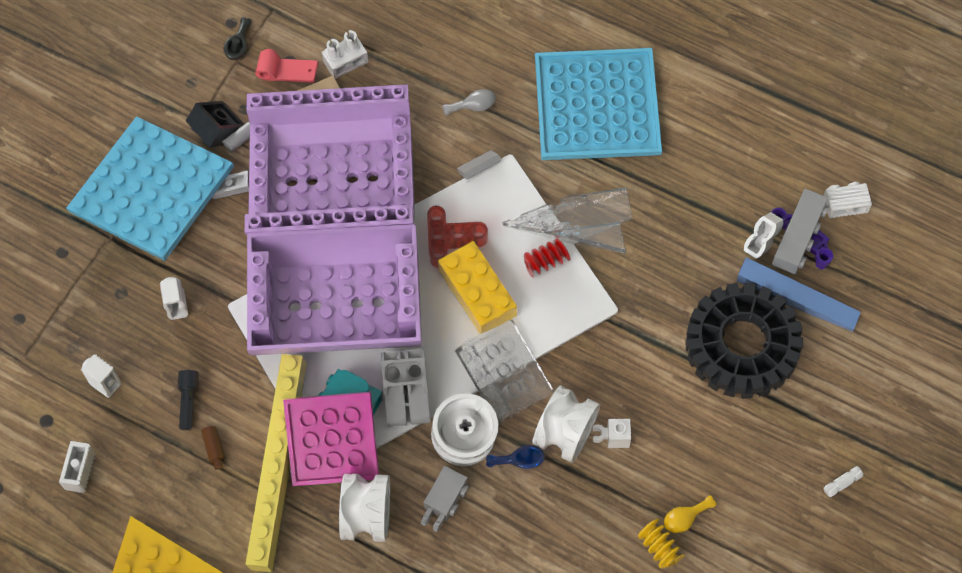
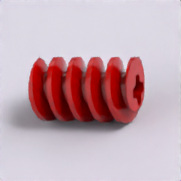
M558 238L554 239L553 243L547 242L546 247L540 245L538 250L532 249L531 254L529 252L524 253V263L532 278H534L533 271L540 275L541 267L545 271H549L548 264L556 268L555 261L562 265L563 257L568 261L571 258L567 248Z

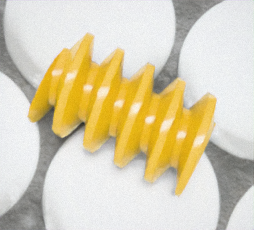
M655 519L640 531L638 538L640 540L645 539L643 542L645 547L650 546L648 552L649 554H655L653 557L654 561H660L658 564L660 569L669 568L685 557V554L677 556L676 553L680 547H671L675 540H666L670 533L662 534L661 531L665 526H656L660 519Z

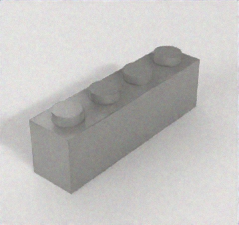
M804 189L772 263L773 266L792 274H796L798 268H803L807 258L804 257L805 251L810 252L814 242L811 237L813 234L817 235L822 224L818 221L820 217H825L829 206L825 205L828 197Z

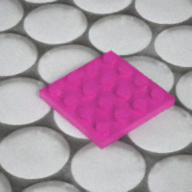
M371 392L288 398L283 400L292 486L340 483L344 473L358 474L365 480H374L375 475H379Z

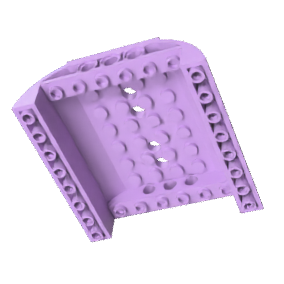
M408 84L247 94V114L250 122L249 214H245L244 228L246 235L247 233L414 224L413 152ZM370 176L378 177L374 182L368 180ZM351 177L358 178L354 183L348 182V179ZM312 179L318 181L315 185L307 184ZM293 180L298 182L295 186L287 185L288 182Z

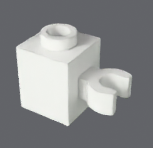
M608 419L607 428H604L602 425L593 426V431L601 433L600 436H593V442L600 443L607 439L608 448L630 447V419Z

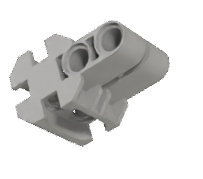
M424 349L381 352L387 427L407 425L405 406L410 408L411 425L430 423ZM414 365L421 368V374L416 378L411 377L409 374L410 367ZM392 367H396L400 371L399 377L394 380L388 377V370ZM405 385L408 387L409 403H405Z

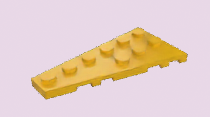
M130 516L112 573L223 572Z

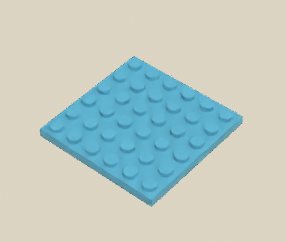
M652 48L535 53L541 160L662 155Z
M136 116L66 209L77 217L166 261L234 168L232 162Z

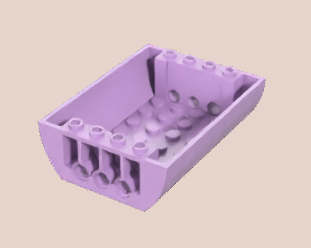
M416 224L247 233V351L250 356L422 346ZM376 299H382L384 304L376 307L373 305V302ZM355 300L363 301V305L360 308L353 307L352 303ZM314 302L322 304L318 310H312L310 306ZM294 303L301 305L298 311H291L289 308Z

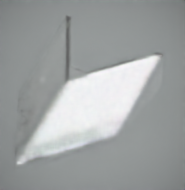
M627 188L566 196L560 199L561 203L554 206L546 204L521 214L515 220L509 219L502 222L505 227L551 239L558 238L566 243L626 254L620 223L632 219L633 216Z

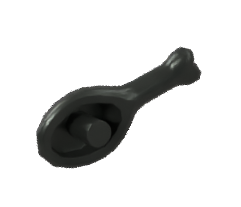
M241 17L238 32L226 40L224 53L228 59L238 60L246 52L247 42L244 36L247 27L252 22L250 18Z

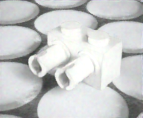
M349 30V36L345 32L344 40L340 43L336 39H331L332 44L328 41L327 48L322 51L323 63L335 79L369 63L367 51L358 39L355 31Z

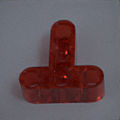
M435 205L429 208L427 212L429 259L431 265L435 268H438V260L448 255V249L461 248L472 241L475 242L477 247H482L488 242V228L485 223H446V213L443 207ZM436 216L441 217V219L434 220L432 218ZM479 232V233H482L483 235H482V236H475L474 234ZM455 234L463 235L461 237H454ZM441 235L442 237L436 239L433 236ZM437 253L443 254L441 257H435L434 255Z

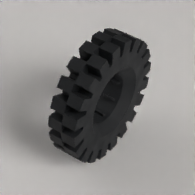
M738 283L727 284L724 291L721 287L711 291L709 298L705 295L699 301L697 309L694 308L690 317L685 345L686 351H689V363L691 367H696L695 374L701 381L707 379L709 381L708 387L716 392L719 387L724 389V395L734 397L735 393H741L742 399L752 398L754 393H758L759 397L767 395L772 388L777 390L784 384L786 378H790L803 348V337H801L803 330L801 322H796L795 320L797 313L792 306L789 308L785 307L787 300L778 294L774 298L771 296L772 290L764 286L758 291L755 290V284L745 283L743 288H739ZM738 321L753 323L765 335L766 342L763 345L765 349L751 357L738 356L732 353L728 346L724 344L722 338L725 334L724 329Z

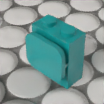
M337 369L335 374L329 376L324 392L321 391L318 396L371 392L373 416L384 399L381 390L369 385L363 378L347 370Z

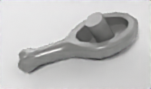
M488 89L476 90L463 101L443 105L444 115H450L452 112L461 109H470L478 112L484 111L494 104L496 96Z

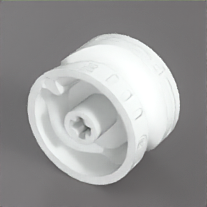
M560 385L553 393L540 418L532 443L542 449H546L547 446L552 444L557 445L562 452L561 458L573 463L590 435L600 410V404L591 399L579 403L572 390Z
M469 393L453 395L439 405L433 417L431 432L433 446L439 456L448 463L456 466L477 464L489 455L494 446L498 433V418L492 406L480 396Z
M344 473L339 508L340 539L354 541L358 533L367 532L372 536L374 542H386L390 515V476L375 475L374 480L368 483L358 474Z

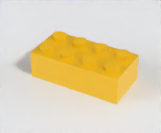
M474 241L438 260L440 274L481 336L517 316V305Z

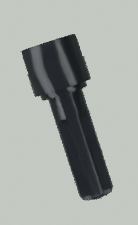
M181 370L178 373L177 389L181 392L179 429L189 431L192 429L194 393L199 389V372Z

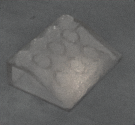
M513 320L467 340L455 350L481 397L494 409L498 418V424L555 392Z

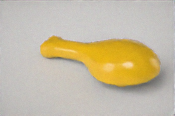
M709 495L704 501L693 507H676L666 514L663 521L664 526L672 533L687 531L700 512L715 507L717 503Z

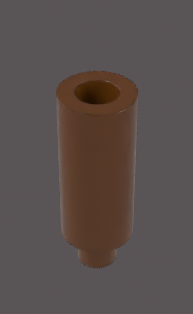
M216 426L205 427L201 430L209 463L214 464L215 470L222 469V461L225 457Z

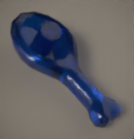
M526 445L507 456L487 455L486 466L493 467L495 465L512 464L521 469H533L543 463L545 454L542 449L536 446Z

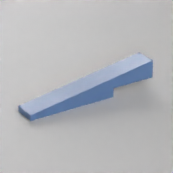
M745 258L738 274L737 282L755 284V289L759 291L762 286L772 290V296L776 297L779 294L787 300L785 305L792 306L797 310L854 331L861 312L749 258Z

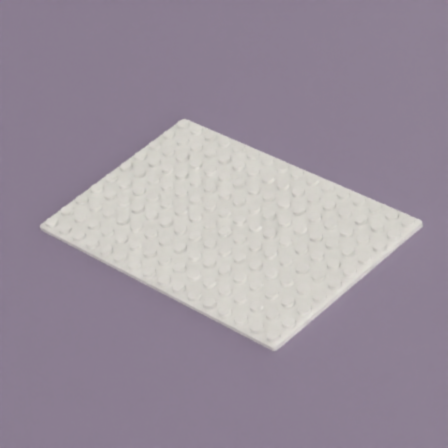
M513 155L501 158L499 163L469 179L464 178L414 205V224H416L419 260L422 346L288 354L303 356L307 363L302 397L318 396L321 391L324 392L329 376L335 374L337 369L347 370L363 378L369 385L383 392L384 399L373 416L377 448L420 425H411L410 408L405 406L407 425L387 427L381 352L424 349L431 419L434 417L439 405L447 398L456 394H475L611 318L618 312V308ZM558 238L567 248L571 260L568 261L563 257L562 265L555 261L556 268L548 264L549 271H545L541 267V274L539 275L536 271H533L534 278H532L524 263V253L529 252L531 254L532 249L538 250L540 245L546 247L547 242L553 243V240ZM472 241L475 242L517 305L516 317L482 336L438 269L439 259ZM246 294L228 305V309L247 340ZM376 299L373 302V305L376 307L384 304L382 299ZM355 300L352 303V306L355 308H360L363 305L361 300ZM314 302L313 304H311L310 308L312 310H318L321 308L322 304L319 302ZM294 303L289 309L291 311H298L301 305ZM281 354L256 355L276 389ZM417 365L410 367V376L414 378L419 377L421 368ZM392 367L388 370V377L394 380L399 377L400 371L398 368ZM407 385L404 386L405 403H409Z

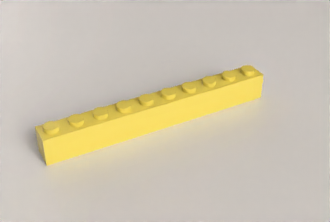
M281 354L246 558L247 567L253 571L273 572L290 470L283 400L302 397L307 363L303 356Z

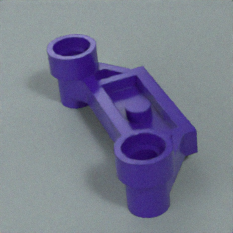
M774 208L771 213L783 219L782 229L787 230L793 215L787 214L782 208ZM819 230L817 235L813 234L811 237L814 242L810 252L815 255L816 267L823 270L832 262L833 252L828 249L827 245L830 239Z

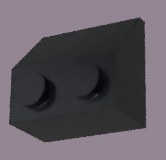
M223 101L196 103L186 119L192 131L197 133L209 147L223 146L222 141L244 125Z

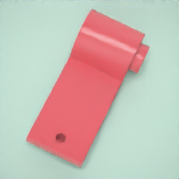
M265 49L260 52L255 74L258 78L269 81L314 83L319 62L315 60L280 59L276 51Z

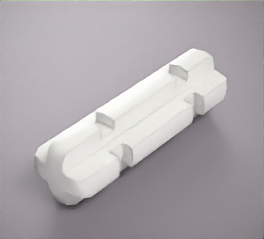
M858 466L852 468L849 472L833 480V483L827 484L824 487V492L828 497L834 496L838 491L840 492L851 485L854 480L857 481L864 475L862 470Z

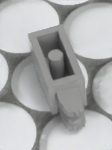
M446 466L443 467L423 502L424 509L427 511L421 520L422 525L426 526L432 515L435 514L438 516V519L433 525V531L438 532L444 521H448L450 515L454 516L459 508L457 503L460 497L464 498L470 487L468 486V477Z

